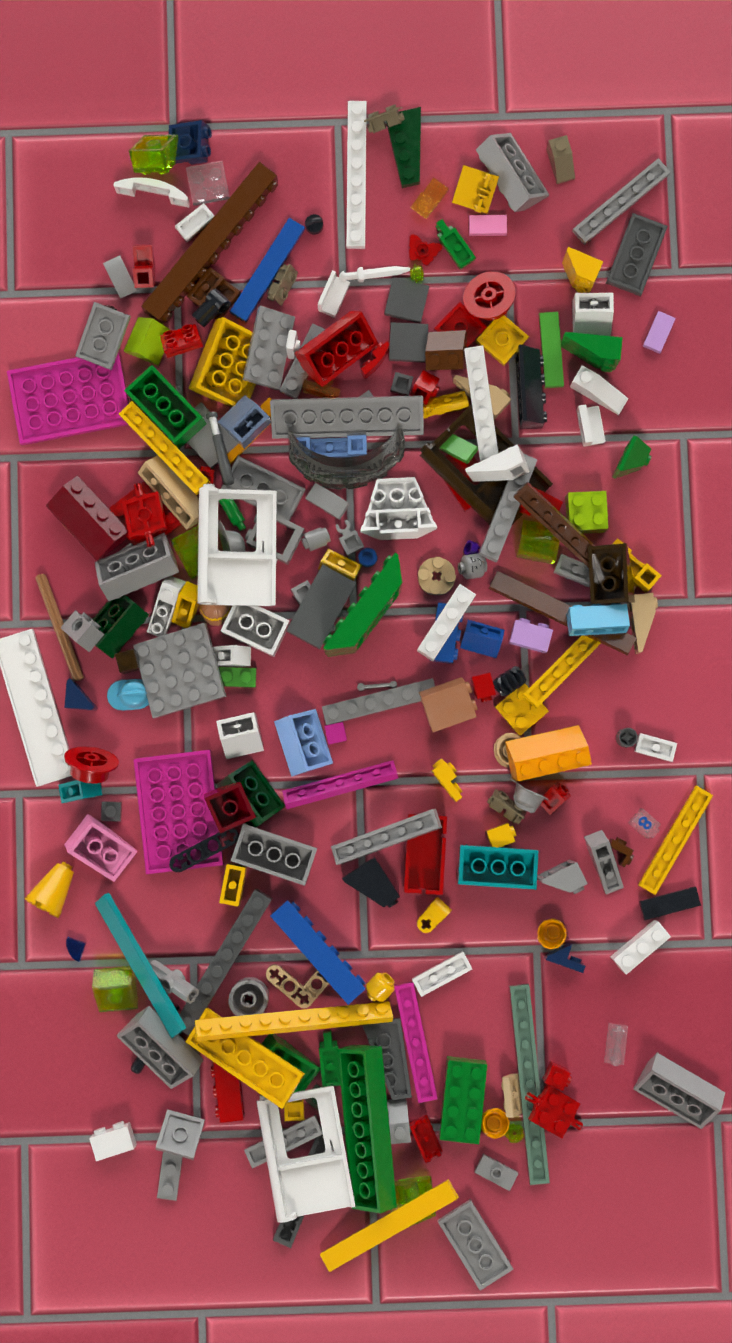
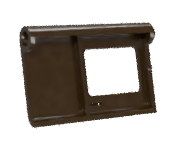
M471 404L431 444L427 442L420 449L422 452L420 457L490 525L508 480L481 481L479 484L473 485L439 451L440 446L461 426H466L476 436ZM495 426L498 453L515 446ZM535 466L529 483L533 487L545 492L553 483ZM519 508L512 525L523 515L519 512Z

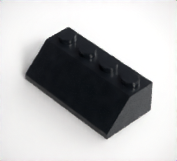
M518 345L515 362L519 429H541L544 423L547 422V412L543 411V404H546L545 392L542 393V385H545V376L541 374V367L544 365L543 355H540V349Z

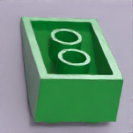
M565 332L561 340V347L594 368L601 369L603 372H611L616 369L621 360L623 337Z
M268 1034L262 1042V1045L305 1073L294 1092L304 1091L321 1070L318 1065L276 1034Z

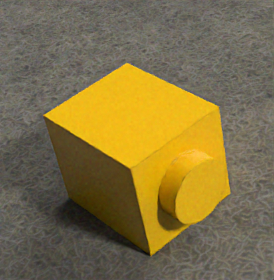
M509 823L485 831L491 847L499 848L515 842L514 837L517 836L513 825L509 826Z

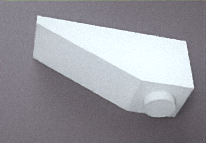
M583 365L570 385V388L617 415L620 414L629 399L600 375Z

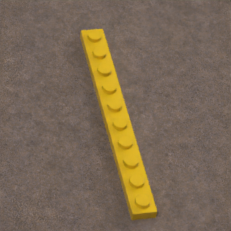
M386 1001L195 1020L197 1041L386 1023L393 1021V1014L390 1002Z

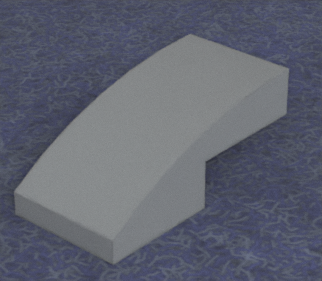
M120 255L103 263L120 299L137 291Z
M317 483L314 484L305 498L308 502L339 520L350 505L347 501Z

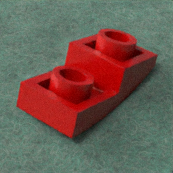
M388 341L384 344L382 342L377 344L373 348L374 351H372V358L374 360L369 359L362 365L361 374L365 379L371 376L386 358L390 347Z

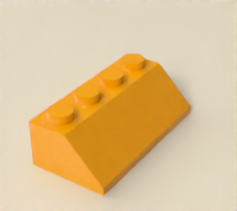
M579 725L505 741L511 777L516 781L592 765L589 746Z

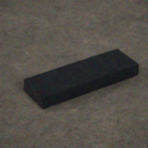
M696 886L639 901L644 920L701 906Z

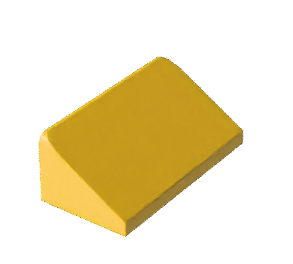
M327 549L318 569L320 570L321 566L325 565L348 579L355 581L362 565Z

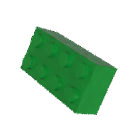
M153 365L124 390L128 397L178 449L182 448L207 424L203 417Z
M447 1056L439 1128L440 1140L479 1145L488 1065L486 1060Z

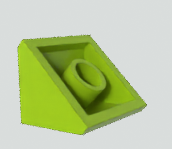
M138 317L124 352L159 366L164 355L160 335L170 329L153 318Z

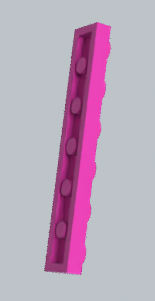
M392 760L282 791L286 809L388 782L398 779V774Z
M409 982L395 985L394 988L418 1103L436 1100L438 1098L414 983Z

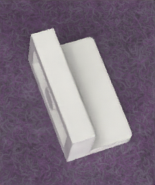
M333 270L319 299L318 311L336 318L349 289L350 282H342Z
M586 404L578 406L576 412L583 447L605 443L599 406L588 408Z

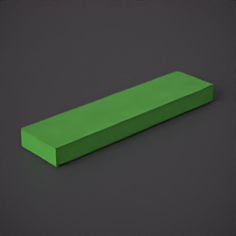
M558 312L539 313L541 349L544 359V388L564 387Z

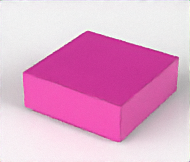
M343 722L324 726L328 745L347 741Z

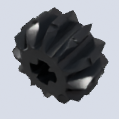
M514 666L496 677L493 684L501 696H506L522 686L527 679L523 671L519 667Z

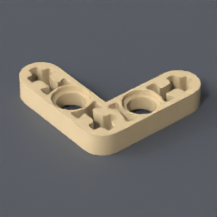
M277 964L269 966L266 971L267 979L300 1008L311 1006L329 984L321 975H318V970H316L304 986ZM271 969H278V975L280 977H283V975L287 976L282 981L281 985L277 983L280 981L279 978H277L276 976L274 978H271ZM320 979L323 983L322 987L314 989L311 985L312 980ZM287 981H292L295 984V989L291 992L286 991L284 988V984ZM298 987L302 989L299 991L302 996L306 994L309 996L308 1003L304 1002L302 1004L300 1002L301 998L296 995V998L292 996L297 992Z

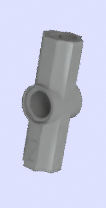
M156 960L150 962L167 994L172 992L189 1004L195 1001L199 995V989L187 982L180 970L175 969L171 971Z

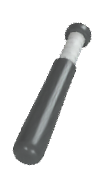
M209 412L206 414V418L211 424L212 438L222 481L225 486H230L234 483V477L223 437L218 428L216 419L218 414L217 412Z

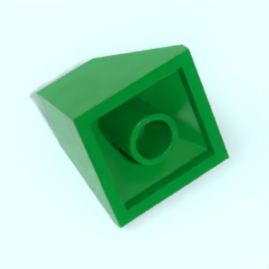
M633 435L621 456L612 478L616 479L641 470L644 465L647 466L652 457L649 455L651 448L640 438Z

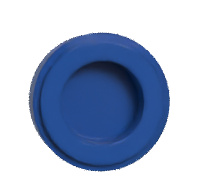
M372 548L362 549L358 556L360 564L367 568L374 566L377 562L375 550Z

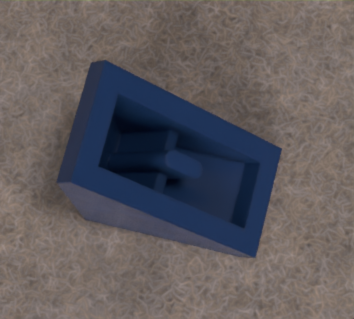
M69 678L66 683L64 708L92 711L98 709L79 685Z

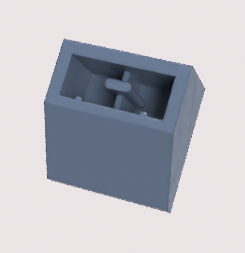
M244 395L218 423L245 449L271 424V420L255 402Z

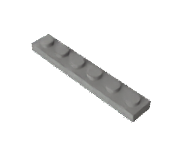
M658 158L573 228L572 232L584 245L587 244L669 176V169Z
M526 454L524 456L530 472L514 480L507 481L478 554L493 562H497L520 505L513 496L527 482L529 483L537 459Z
M432 678L322 706L326 725L421 702L419 692L435 687L434 680Z
M431 809L331 846L336 865H341L440 829L442 826L436 809Z

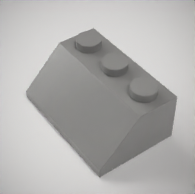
M570 859L537 875L538 881L569 893L573 892L574 894L584 890V886L588 884L578 863Z

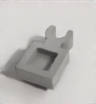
M345 520L347 527L340 529L337 524L336 530L343 535L339 538V541L347 556L363 549L364 545L356 530L350 532V523L348 520Z

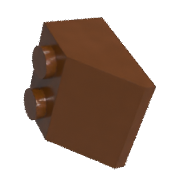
M466 330L428 332L425 349L427 371L467 369L464 348H467Z

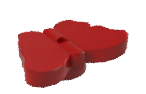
M415 234L409 236V259L411 261H422L424 266H429L438 253L442 251V245L439 243L428 244L426 241L422 242L420 237Z

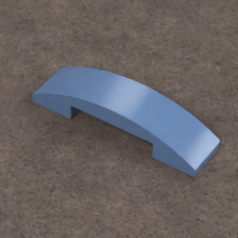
M367 435L347 436L346 438H292L296 446L310 459L346 458L367 455Z

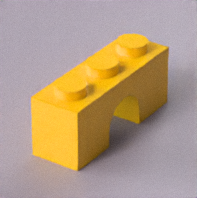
M617 538L612 544H623V542ZM628 547L633 581L646 593L662 575L648 563L644 564L636 559L631 553L632 550Z

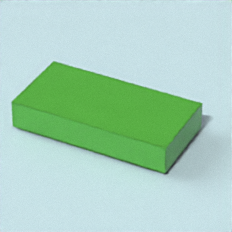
M453 434L440 446L439 450L468 464L478 451V447Z

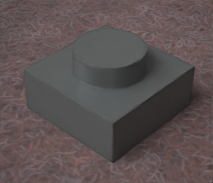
M395 372L390 392L409 396L414 377Z
M102 802L101 821L121 822L122 802Z

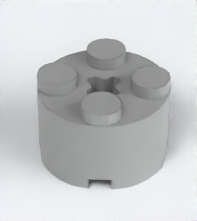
M246 977L239 980L229 994V1007L236 1016L263 1014L269 1002L267 986L255 977ZM246 994L253 996L252 1002L245 1000Z

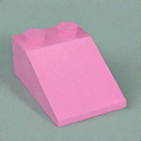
M89 814L86 815L64 844L69 854L115 882L138 852L111 829Z

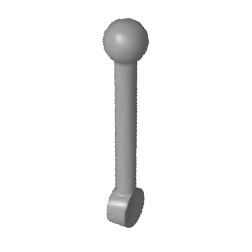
M391 681L390 683L371 685L360 683L357 688L359 691L368 688H396L397 682Z

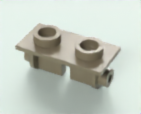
M395 104L385 108L386 112L379 114V111L368 114L369 118L364 120V122L369 121L370 125L367 126L369 133H376L386 129L384 121H387L389 127L401 124L405 120L403 113H399L402 107H396Z
M284 264L283 267L279 268L275 277L279 284L273 282L267 292V298L271 301L276 300L280 306L283 305L288 297V293L297 278L298 272L291 264Z
M497 789L494 790L492 796L487 801L489 807L498 813L506 809L507 811L503 816L514 824L515 822L519 824L527 811L517 807L515 802L505 792L498 791Z

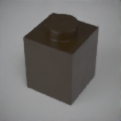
M131 649L115 654L120 673L126 674L140 670L136 650Z

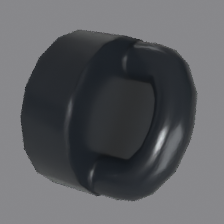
M316 214L308 216L305 220L307 232L313 235L321 233L324 227L323 219Z

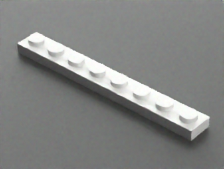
M348 101L347 249H365L366 122L364 120H366L367 101Z

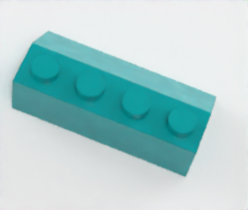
M460 845L457 884L537 890L539 850Z

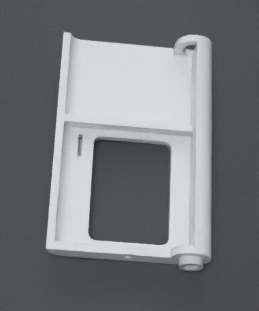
M203 484V487L199 488L197 604L225 606L276 605L277 491L218 489L214 484ZM220 499L255 500L257 502L256 551L231 552L218 550V502Z
M334 1086L293 1092L288 1101L292 1102L308 1098H315L317 1100L325 1152L293 1159L288 1158L279 1107L262 1095L256 1101L277 1222L279 1223L292 1221L298 1216L355 1207Z

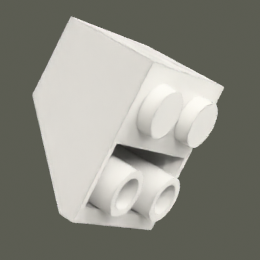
M575 293L572 300L573 332L611 336L614 313L613 293Z
M253 712L216 721L226 759L264 751L256 713Z

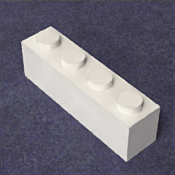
M459 584L418 647L417 652L434 661L476 594Z

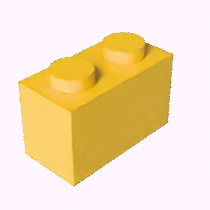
M226 864L219 903L240 906L247 866Z

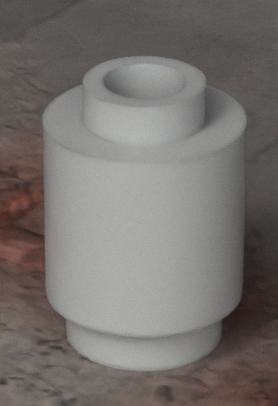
M320 527L304 533V538L301 539L304 548L309 549L310 552L331 542L326 527L322 529Z

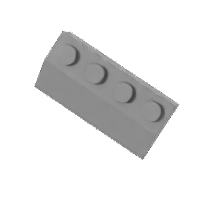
M511 133L490 135L476 149L479 159L485 164L489 173L499 176L497 182L498 189L505 196L509 207L514 212L525 211L549 196L546 188Z
M165 533L153 537L155 546L147 547V542L144 541L95 562L98 583L108 601L120 598L123 595L137 591L142 587L179 572L176 558Z
M243 824L231 861L305 886L317 848Z
M150 1006L140 1011L116 1035L170 1089L193 1077L204 1060L181 1036L177 1035L171 1038L157 1012Z
M656 1053L647 1062L633 1088L635 1091L700 1129L721 1111L725 1096L724 1091L659 1053Z

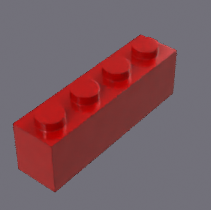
M213 1062L214 1066H211V1076L215 1078L216 1083L213 1086V1096L218 1101V1105H215L216 1118L219 1117L220 1123L244 1120L245 1112L241 1080Z

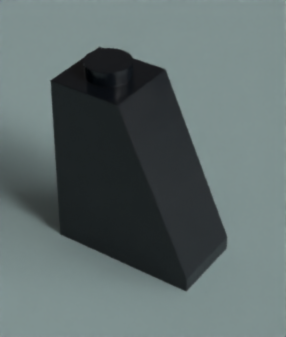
M375 857L342 877L346 884L382 907L388 906L390 908L399 902L397 899L400 895Z

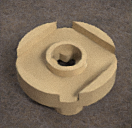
M441 557L426 560L420 566L418 572V583L421 589L430 595L446 594L452 589L456 579L455 569L452 564ZM433 572L441 573L440 581L437 579L432 580Z

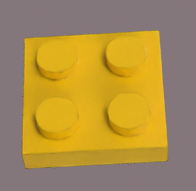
M504 315L499 319L493 320L476 339V343L479 346L483 345L486 352L505 366L517 352L518 345H524L529 336Z
M525 683L495 706V709L519 736L549 712L542 703L536 709L523 696L529 689Z

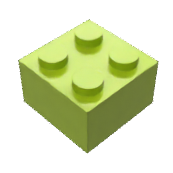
M606 491L567 493L565 496L566 518L582 534L605 533L608 530Z

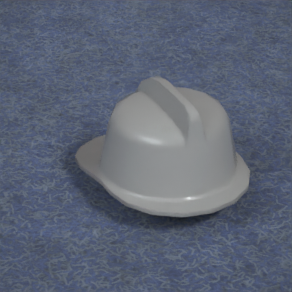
M218 520V534L223 551L246 552L243 537L236 531L225 530L222 522Z
M511 779L516 783L513 797L514 802L520 809L534 813L543 800H549L538 793L524 788Z

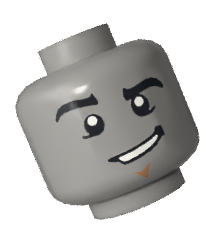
M479 553L464 555L461 558V562L458 563L459 573L465 579L483 577L485 572H487L485 557L478 555Z

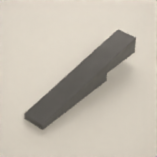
M323 1134L315 1138L308 1155L325 1152ZM304 1215L298 1216L292 1221L279 1223L273 1236V1241L291 1248Z

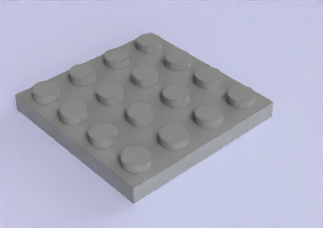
M206 623L133 645L134 650H136L140 673L146 688V695L153 718H159L227 697Z

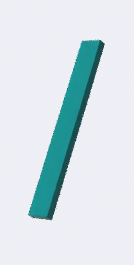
M109 893L104 894L95 902V905L170 1037L173 1038L185 1030L186 1026Z

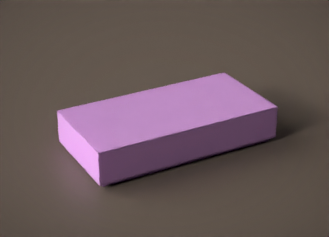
M658 311L643 347L660 354L676 318Z

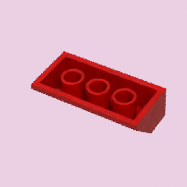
M349 311L294 354L303 370L320 387H323L379 343L361 311Z

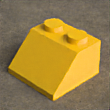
M568 247L562 264L571 286L579 293H590L603 261Z

